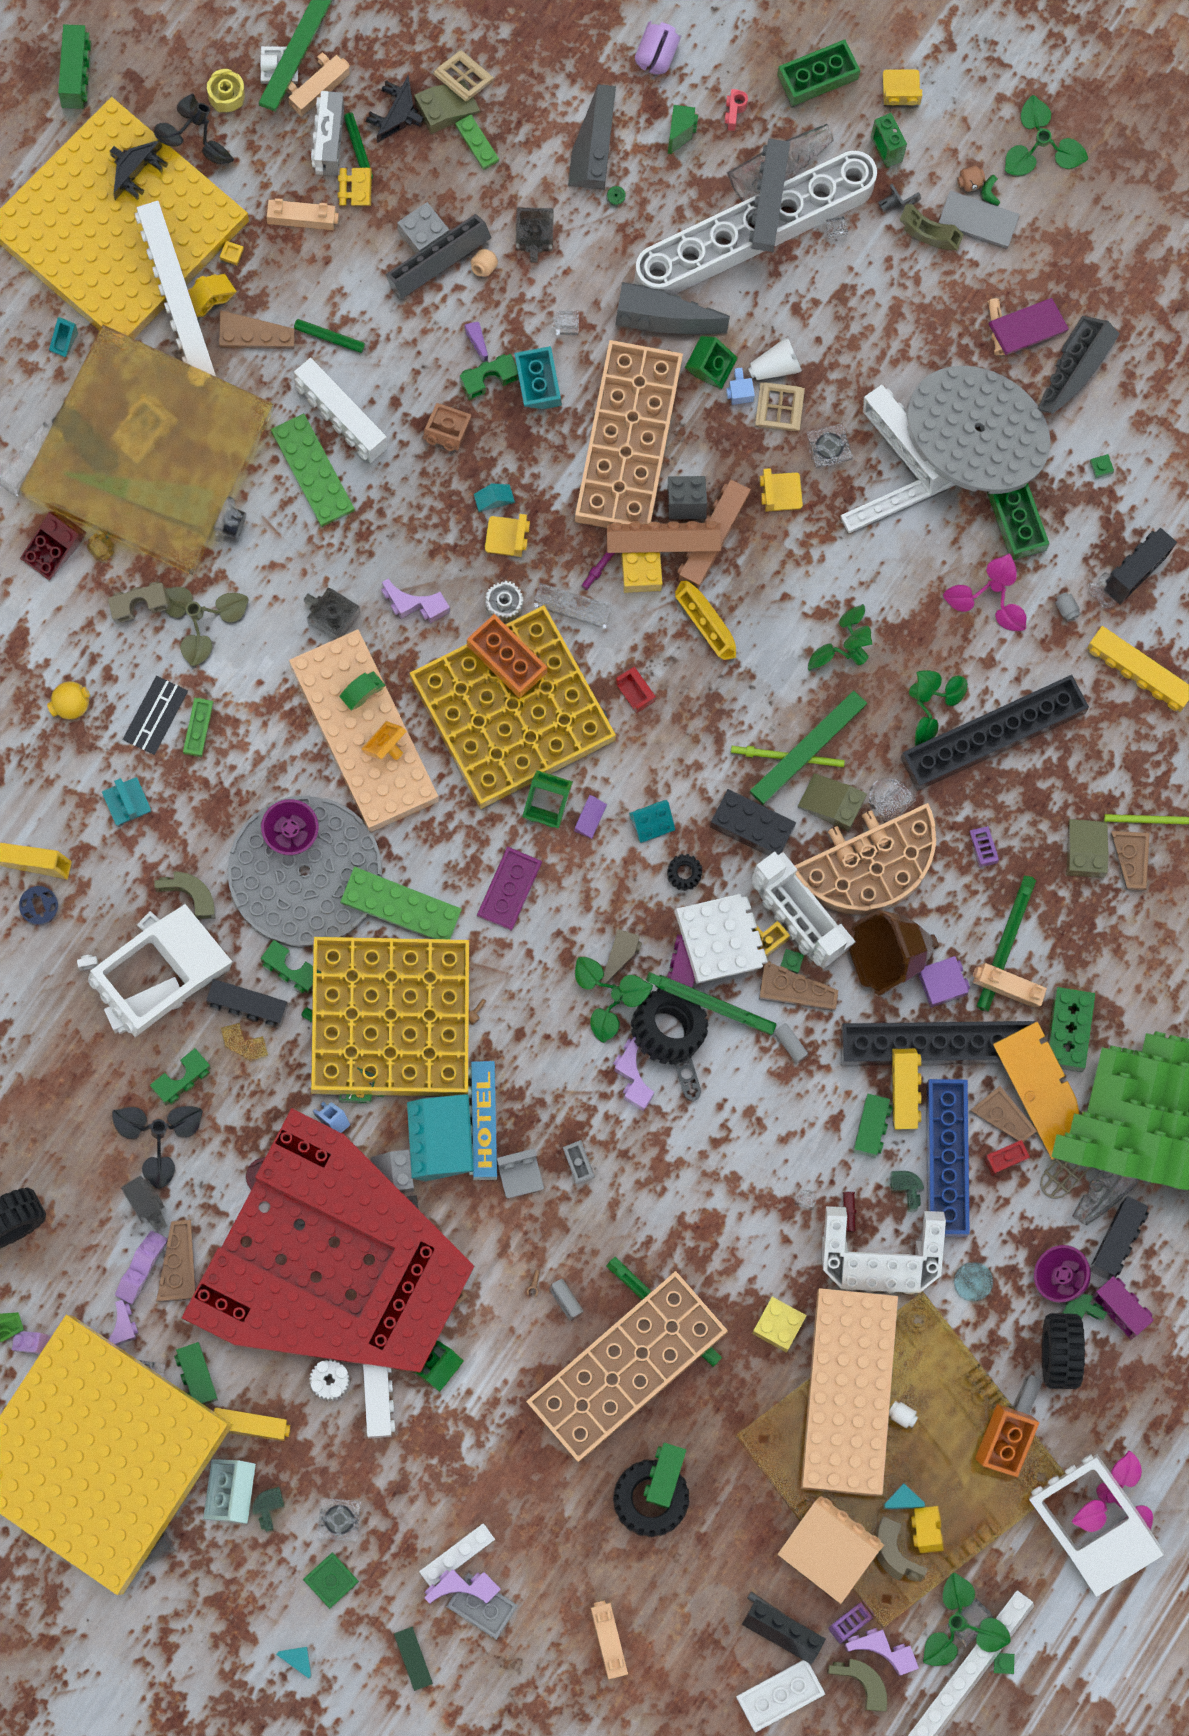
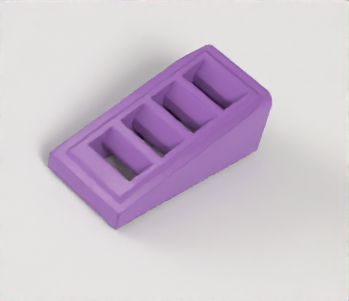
M480 323L465 324V333L483 362L488 361V353Z
M989 827L970 830L979 867L997 864L999 859ZM977 834H986L984 837L976 838ZM984 840H987V841H988V843H985V844H980V845L978 844V842H980V841H984ZM989 847L990 849L982 852L980 851L981 848ZM991 854L992 857L983 858L982 855Z
M860 1602L828 1629L841 1644L873 1619V1616ZM857 1610L865 1620L862 1621L856 1613ZM849 1616H852L855 1619V1621L858 1623L857 1626ZM844 1620L852 1629L851 1631L843 1623Z

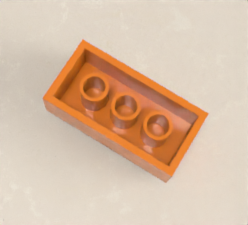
M495 614L467 638V646L519 699L547 674V666Z

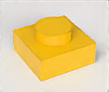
M226 241L220 254V260L237 266L244 247Z

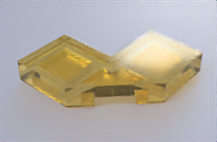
M240 1023L221 1027L226 1048L249 1061L268 1056L263 1036L244 1041Z

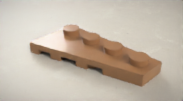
M768 961L764 964L759 999L836 1010L839 990L808 979L806 976L796 974Z
M191 1220L171 1221L156 1302L188 1300L192 1298L196 1291Z

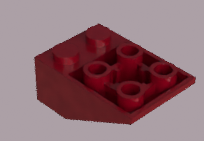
M59 511L49 512L20 559L50 581L78 548L87 532Z

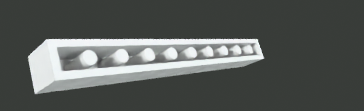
M159 201L137 207V213H134L137 224L141 223L143 230L140 233L143 242L147 241L149 248L146 251L149 260L153 259L155 264L152 267L155 278L159 277L161 282L158 288L161 296L165 295L167 302L164 303L167 314L171 313L173 320L170 321L173 332L177 331L179 337L176 339L179 350L183 349L185 355L182 357L184 367L189 368L190 374H188L190 385H194L195 389L216 383L217 378Z
M1016 1591L996 1619L1006 1626L1010 1637H1012L1033 1609L1034 1604L1022 1593ZM976 1644L908 1736H938L1002 1649L996 1652H986Z

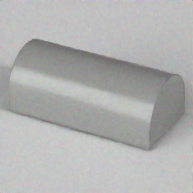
M784 1023L774 1031L796 1064L808 1057V1052L787 1023Z
M581 1140L563 1147L576 1184H581L595 1178Z
M563 1278L550 1286V1292L569 1321H572L584 1312Z
M1033 1375L1026 1376L1012 1409L1029 1414L1043 1381Z

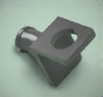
M890 184L892 194L878 201V204L883 212L896 204H900L904 210L906 204L913 205L920 201L921 194L918 192L903 201L894 185Z

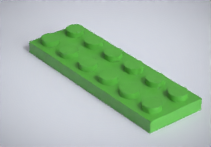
M304 413L271 429L274 439L321 527L355 511Z
M355 866L340 901L341 904L430 939L450 940L462 910L459 907Z

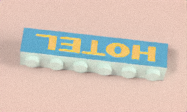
M495 1061L471 1062V1067H468V1079H472V1086H468L469 1098H472V1105H469L470 1117H472L471 1136H473L472 1154L474 1169L469 1174L473 1175V1180H497Z

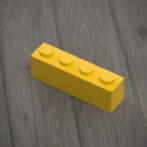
M916 1048L892 1049L894 1129H918V1123L921 1122V1111H918V1104H921V1092H918V1085H921V1073H918V1066H921V1054L917 1053Z

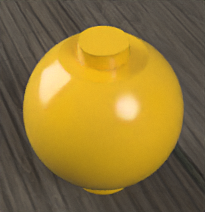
M63 682L53 690L51 695L52 701L47 703L48 710L53 717L59 715L64 719L79 718L86 712L89 706L90 693L86 687L77 682Z

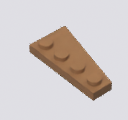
M220 310V348L294 349V328Z

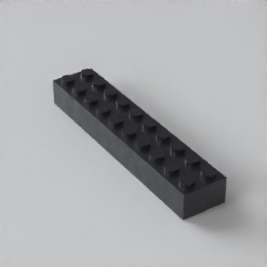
M1069 675L904 751L900 759L916 790L919 791L1087 713L1089 706L1073 675Z
M1036 1021L842 1023L840 1028L842 1066L892 1065V1049L916 1048L917 1053L921 1054V1065L1003 1064L993 1044Z

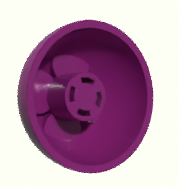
M285 799L273 804L265 812L261 823V832L266 844L273 851L287 856L298 855L308 850L315 842L319 830L318 819L312 808L306 803L295 799Z
M1058 1245L1045 1251L1038 1259L1034 1269V1282L1040 1294L1046 1299L1057 1303H1067L1079 1298L1088 1288L1091 1279V1269L1087 1258L1077 1248L1069 1245Z

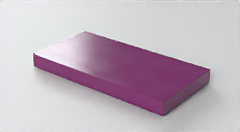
M1052 298L989 322V326L1005 355L1061 335L1069 330Z
M507 846L477 913V917L512 931L542 861Z

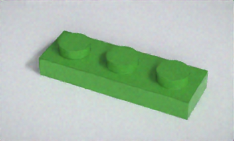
M472 115L455 123L456 128L483 170L499 162L498 156Z
M194 697L183 754L203 756L214 704L213 701Z

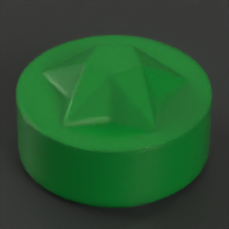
M612 186L607 191V199L610 203L618 205L625 200L626 193L622 187Z

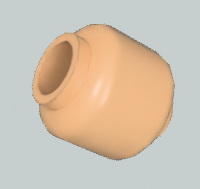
M488 249L479 250L471 259V269L477 276H489L498 266L495 253Z

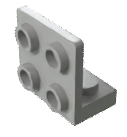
M535 1148L497 1158V1165L507 1199L544 1189Z

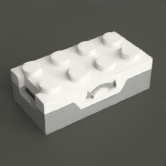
M321 91V97H317L316 127L313 133L314 149H312L311 153L312 167L315 168V174L338 176L344 96L342 92Z

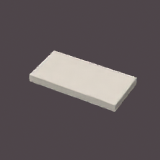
M802 1660L741 1693L736 1698L754 1732H757L825 1695V1692L810 1664Z

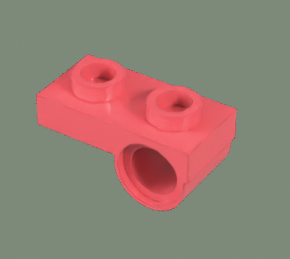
M731 89V95H727L726 99L729 113H725V124H728L729 131H735L737 113H743L747 108L748 96L744 91L738 89ZM736 100H741V101H743L744 103H742V104H737L735 101H736Z

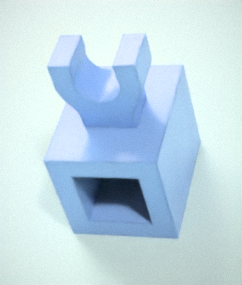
M736 368L734 372L735 380L730 381L729 388H726L727 399H731V405L754 402L755 394L752 378L744 379L742 368Z
M323 1101L321 1103L322 1111L313 1110L314 1115L320 1119L322 1124L340 1133L350 1126L344 1111L332 1102L327 1105Z

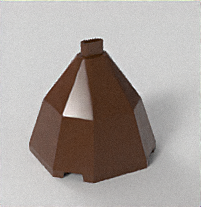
M875 910L853 923L852 930L855 931V943L849 948V952L860 983L865 987L873 988L875 990L874 993L880 996L921 972L925 968L933 950L938 949L939 944L934 934L930 935L906 916L883 910Z

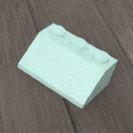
M211 1460L203 1519L231 1523H248L256 1464L239 1460Z

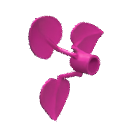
M1010 553L989 562L986 571L992 580L988 581L976 594L972 595L971 588L966 585L952 586L943 594L944 599L951 607L960 612H967L974 607L975 602L973 599L977 598L988 587H991L995 592L1001 591L1002 609L997 610L995 613L997 622L1003 628L1010 631H1023L1027 628V617L1024 610L1016 604H1008L1006 607L1004 605L1005 586L1012 585L1017 578L1016 566Z
M1128 1451L1113 1466L1111 1474L1121 1488L1124 1485L1133 1487L1140 1480L1142 1469L1138 1458L1131 1451ZM1105 1482L1101 1483L1096 1489L1100 1500L1096 1499L1088 1502L1071 1521L1085 1531L1095 1532L1103 1527L1107 1519L1104 1512L1108 1510L1105 1502H1114L1122 1508ZM1145 1505L1136 1506L1135 1508L1151 1530L1153 1524L1152 1511Z

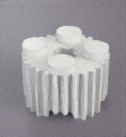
M505 581L501 582V584H494L493 587L488 589L485 597V608L488 616L491 617L495 614L503 623H509L518 618V615H521L523 597L521 590L515 587V583L511 584V582L507 583ZM507 600V604H502L501 602Z
M325 1360L314 1366L315 1370L312 1369L311 1377L309 1378L313 1393H316V1396H319L320 1399L323 1398L324 1401L327 1399L328 1402L330 1400L334 1401V1399L338 1400V1397L342 1398L341 1395H345L350 1384L348 1371L343 1364L340 1365V1362L336 1363L335 1360L333 1362L332 1360L329 1362ZM332 1376L333 1380H335L334 1384L327 1385L325 1378Z

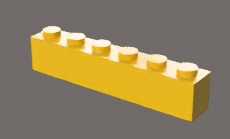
M1101 626L1087 647L1089 652L1093 656L1105 660L1109 667H1115L1121 671L1120 673L1125 678L1134 680L1141 689L1149 690L1156 699L1168 703V707L1172 710L1181 712L1189 701V684L1104 626Z

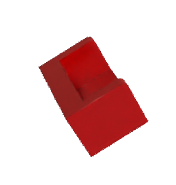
M635 666L616 678V686L636 714L655 702L656 696Z
M1020 1140L986 1155L984 1161L991 1175L994 1176L1013 1165L1026 1162L1030 1156L1023 1141Z

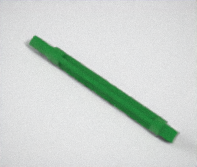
M1025 875L1023 877L992 962L994 967L1002 970L1005 968L1036 882L1033 877ZM983 987L976 1007L982 1011L989 1012L995 992Z
M649 972L645 981L654 984L656 988L768 1035H773L777 1026L775 1022L663 975L658 976Z
M616 1257L606 1265L641 1300L652 1292ZM712 1347L701 1356L712 1367L722 1359Z

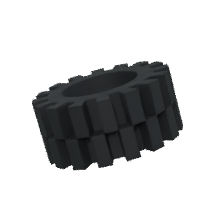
M689 854L675 856L668 866V880L672 883L673 887L676 886L679 890L680 888L683 891H686L688 888L690 890L693 889L701 880L702 865H700V861L696 860L695 856H689ZM680 866H689L692 870L691 877L687 879L680 878L677 873Z

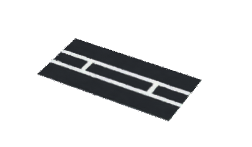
M156 675L122 740L155 755L188 690Z

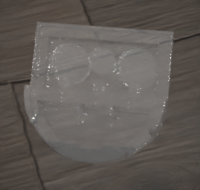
M882 778L877 780L870 788L869 804L885 823L898 817L916 801L905 784L897 779Z

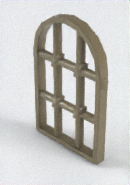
M1056 1159L1041 1177V1190L1050 1198H1063L1071 1192V1189L1087 1173L1090 1167L1085 1166L1087 1170L1080 1177H1077L1075 1174L1081 1165H1077L1071 1171L1067 1168L1069 1162L1066 1161L1063 1164L1059 1159ZM1057 1162L1061 1165L1060 1169L1052 1176L1048 1171ZM1065 1169L1068 1172V1176L1060 1183L1057 1180V1176ZM1046 1174L1050 1177V1180L1043 1187V1178ZM1073 1176L1077 1181L1068 1190L1064 1187L1065 1183ZM1054 1181L1058 1185L1050 1195L1045 1189ZM1060 1188L1066 1192L1061 1196H1054Z

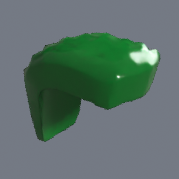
M990 175L982 187L981 197L984 201L999 206V199L991 191L998 178L995 175Z

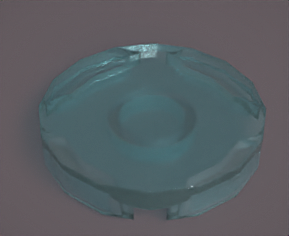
M966 1263L955 1274V1290L960 1297L967 1301H980L988 1296L992 1290V1273L981 1263Z

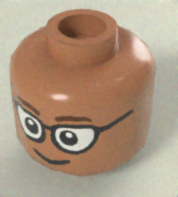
M975 165L962 169L960 177H957L959 187H963L966 192L981 189L983 183L986 182L983 169H979Z

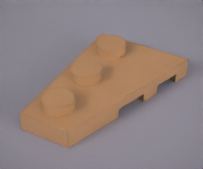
M1111 831L1127 889L1146 890L1150 833Z
M1001 1086L970 1110L1017 1141L1022 1140L1025 1142L1037 1132Z

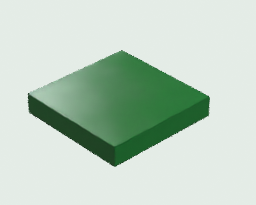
M333 1552L303 1579L329 1609L359 1583L356 1577Z

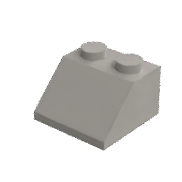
M409 1150L393 1151L371 1157V1162L402 1193L414 1192Z

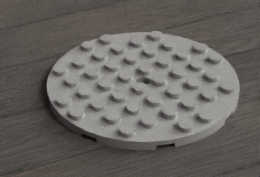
M953 366L940 369L925 377L910 397L906 411L908 419L907 429L910 439L924 461H928L935 468L934 471L949 482L975 492L981 490L988 491L989 494H1001L1026 486L1043 469L1050 451V434L1047 422L1035 401L1012 380L994 371L979 367ZM981 426L982 432L977 431L975 427Z
M309 795L293 796L268 804L267 807L255 813L243 825L231 847L228 862V882L237 909L256 931L281 944L312 947L314 937H343L368 915L367 913L341 904L340 901L354 866L382 877L380 852L373 834L368 830L363 820L353 811L327 798L310 797ZM285 799H295L306 803L315 812L319 824L318 835L313 845L305 852L293 856L282 855L273 851L266 844L261 832V823L265 812L276 802ZM307 866L310 868V874L306 876L301 875L299 870L301 867Z

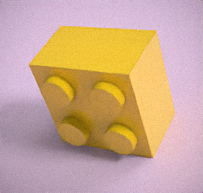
M660 552L622 553L624 593L662 590Z

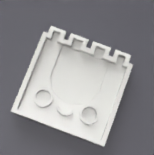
M741 894L675 910L697 984L761 969L763 967L762 964L768 962L764 949H757L762 947L763 944L759 931L752 932V929L757 928L753 913H746V911L751 910L748 896L741 897Z

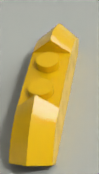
M681 581L675 591V597L718 657L723 660L736 658V645L729 629L701 591L690 582Z

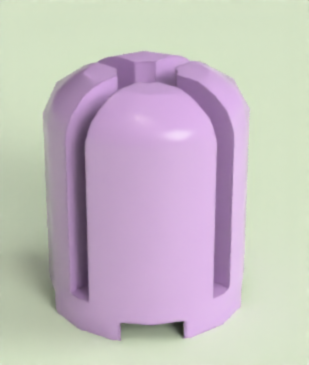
M650 21L646 26L636 52L635 62L644 71L651 64L649 73L663 74L670 67L682 35L679 36L675 33L676 28L669 24L661 22L660 25L651 24L652 21Z

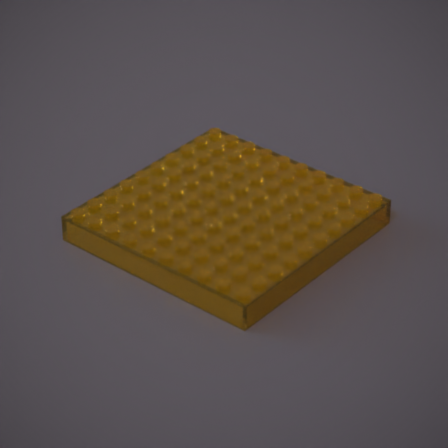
M102 325L20 488L21 496L193 575L274 411V404L110 327Z

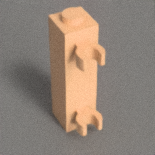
M322 52L317 57L319 59L318 63L322 66L318 72L299 88L291 81L287 92L290 94L288 97L289 105L301 117L316 105L317 97H321V91L331 92L350 75V65L344 58L340 59L336 55L329 60Z
M276 198L275 200L268 201V224L334 230V225L338 224L339 213H336L335 206L327 205V203L288 202Z
M987 963L978 965L973 972L974 984L1033 1008L1042 1005L1047 988Z
M605 1601L596 1602L594 1607L591 1608V1613L607 1678L609 1680L628 1675L611 1603L606 1604Z

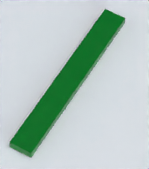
M333 0L310 1L259 100V106L274 112L277 111Z
M855 691L851 692L765 775L749 793L764 805L867 706V702Z

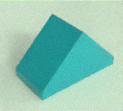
M58 317L49 350L67 357L78 335L76 324Z
M491 483L474 494L478 512L515 503L510 484Z
M903 1483L883 1505V1510L924 1508L925 1502Z
M308 1647L278 1651L277 1656L308 1679L311 1678Z

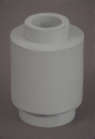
M1065 592L1057 597L1055 604L1063 619L1066 618L1067 622L1081 615L1079 612L1080 608L1072 594Z

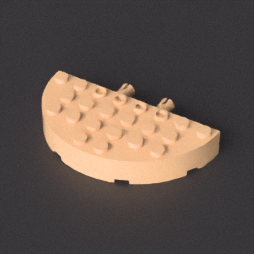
M928 803L882 825H879L873 811H868V814L867 812L864 813L862 818L869 831L848 841L844 840L838 826L834 827V830L833 828L830 829L828 834L835 847L795 865L797 868L795 875L811 891L822 906L837 912L865 915L875 910L884 911L896 906L917 889L927 874L933 860L936 847V831L934 817Z

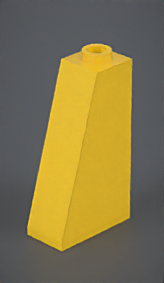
M0 843V866L68 880L72 861L59 851Z
M221 1408L214 1409L216 1414L233 1424L228 1432L230 1434L285 1441V1437H289L291 1425H287L288 1421L285 1419Z

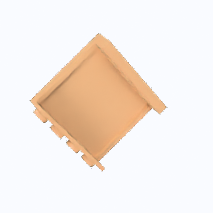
M820 1496L808 1510L778 1555L841 1604L848 1597L879 1551L884 1547V1544L881 1543L878 1537L867 1532L861 1524L849 1518L846 1512L836 1508L829 1499Z

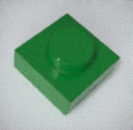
M1109 454L1090 459L1095 478L1114 473Z
M786 949L780 966L798 974L804 955Z
M999 1653L994 1659V1673L1014 1674L1015 1654Z

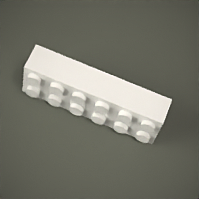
M311 357L294 371L296 390L301 395L304 393L308 397L307 400L314 408L317 407L321 411V416L326 421L330 420L333 423L334 430L338 434L342 433L346 437V442L351 447L355 446L363 460L367 459L372 463L387 450V437Z
M880 385L864 397L863 413L932 495L949 483L948 480L934 471L935 468L928 461H924L916 451L908 433V419L905 408L900 402L897 403L895 401L893 393L888 388L885 389L883 385Z

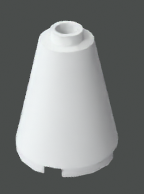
M788 337L750 363L751 367L748 368L751 377H756L757 380L796 374L802 371Z

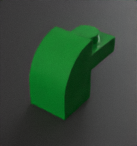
M374 671L369 674L365 672L353 680L339 697L352 711L362 706L371 695L381 691L386 685Z
M1082 1294L1079 1298L1067 1302L1062 1311L1065 1314H1078L1081 1318H1083L1084 1314H1087L1100 1322L1104 1320L1107 1312L1103 1311L1104 1308L1096 1303L1090 1304L1093 1296Z

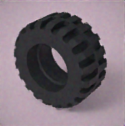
M658 988L656 991L650 992L647 999L634 1011L633 1019L631 1020V1027H633L631 1030L632 1037H636L634 1041L636 1046H640L642 1048L641 1052L644 1055L647 1053L650 1056L649 1059L653 1061L657 1059L661 1064L669 1062V1064L673 1065L677 1064L678 1061L682 1063L691 1058L705 1041L704 1039L708 1033L706 1028L709 1026L708 1019H705L707 1014L705 1009H701V1006ZM666 1013L677 1018L683 1026L684 1037L671 1038L663 1034L656 1025L655 1014Z
M20 1188L0 1196V1248L6 1247L32 1233L46 1220V1212L35 1191L31 1188Z
M1050 1313L1045 1316L1042 1332L1041 1355L1045 1386L1049 1389H1077L1082 1385L1085 1366V1339L1082 1318L1078 1314Z
M656 1459L642 1460L632 1464L619 1477L614 1489L613 1502L615 1513L618 1515L620 1522L629 1531H633L640 1536H662L671 1532L681 1523L689 1506V1488H687L685 1478L679 1473L670 1506L664 1513L656 1517H647L636 1510L632 1499L634 1489L642 1481L652 1479L649 1475L652 1465H657L658 1460Z

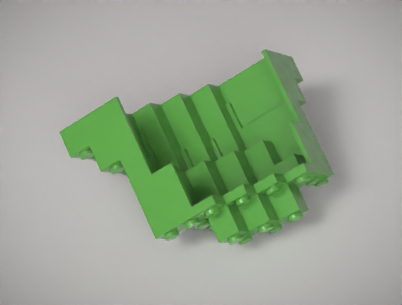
M1155 1031L1154 1034L1146 1033L1142 1051L1113 1045L1110 1046V1049L1102 1047L1087 1112L1083 1111L1082 1115L1074 1113L1070 1133L1065 1132V1135H1056L1051 1157L1125 1177L1189 1190V1039L1169 1035V1038L1165 1037L1166 1033Z

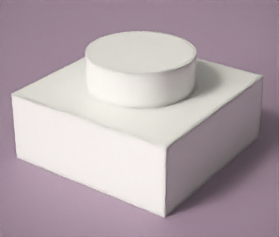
M92 955L81 956V959L77 960L78 968L80 971L95 968L98 965L97 957Z

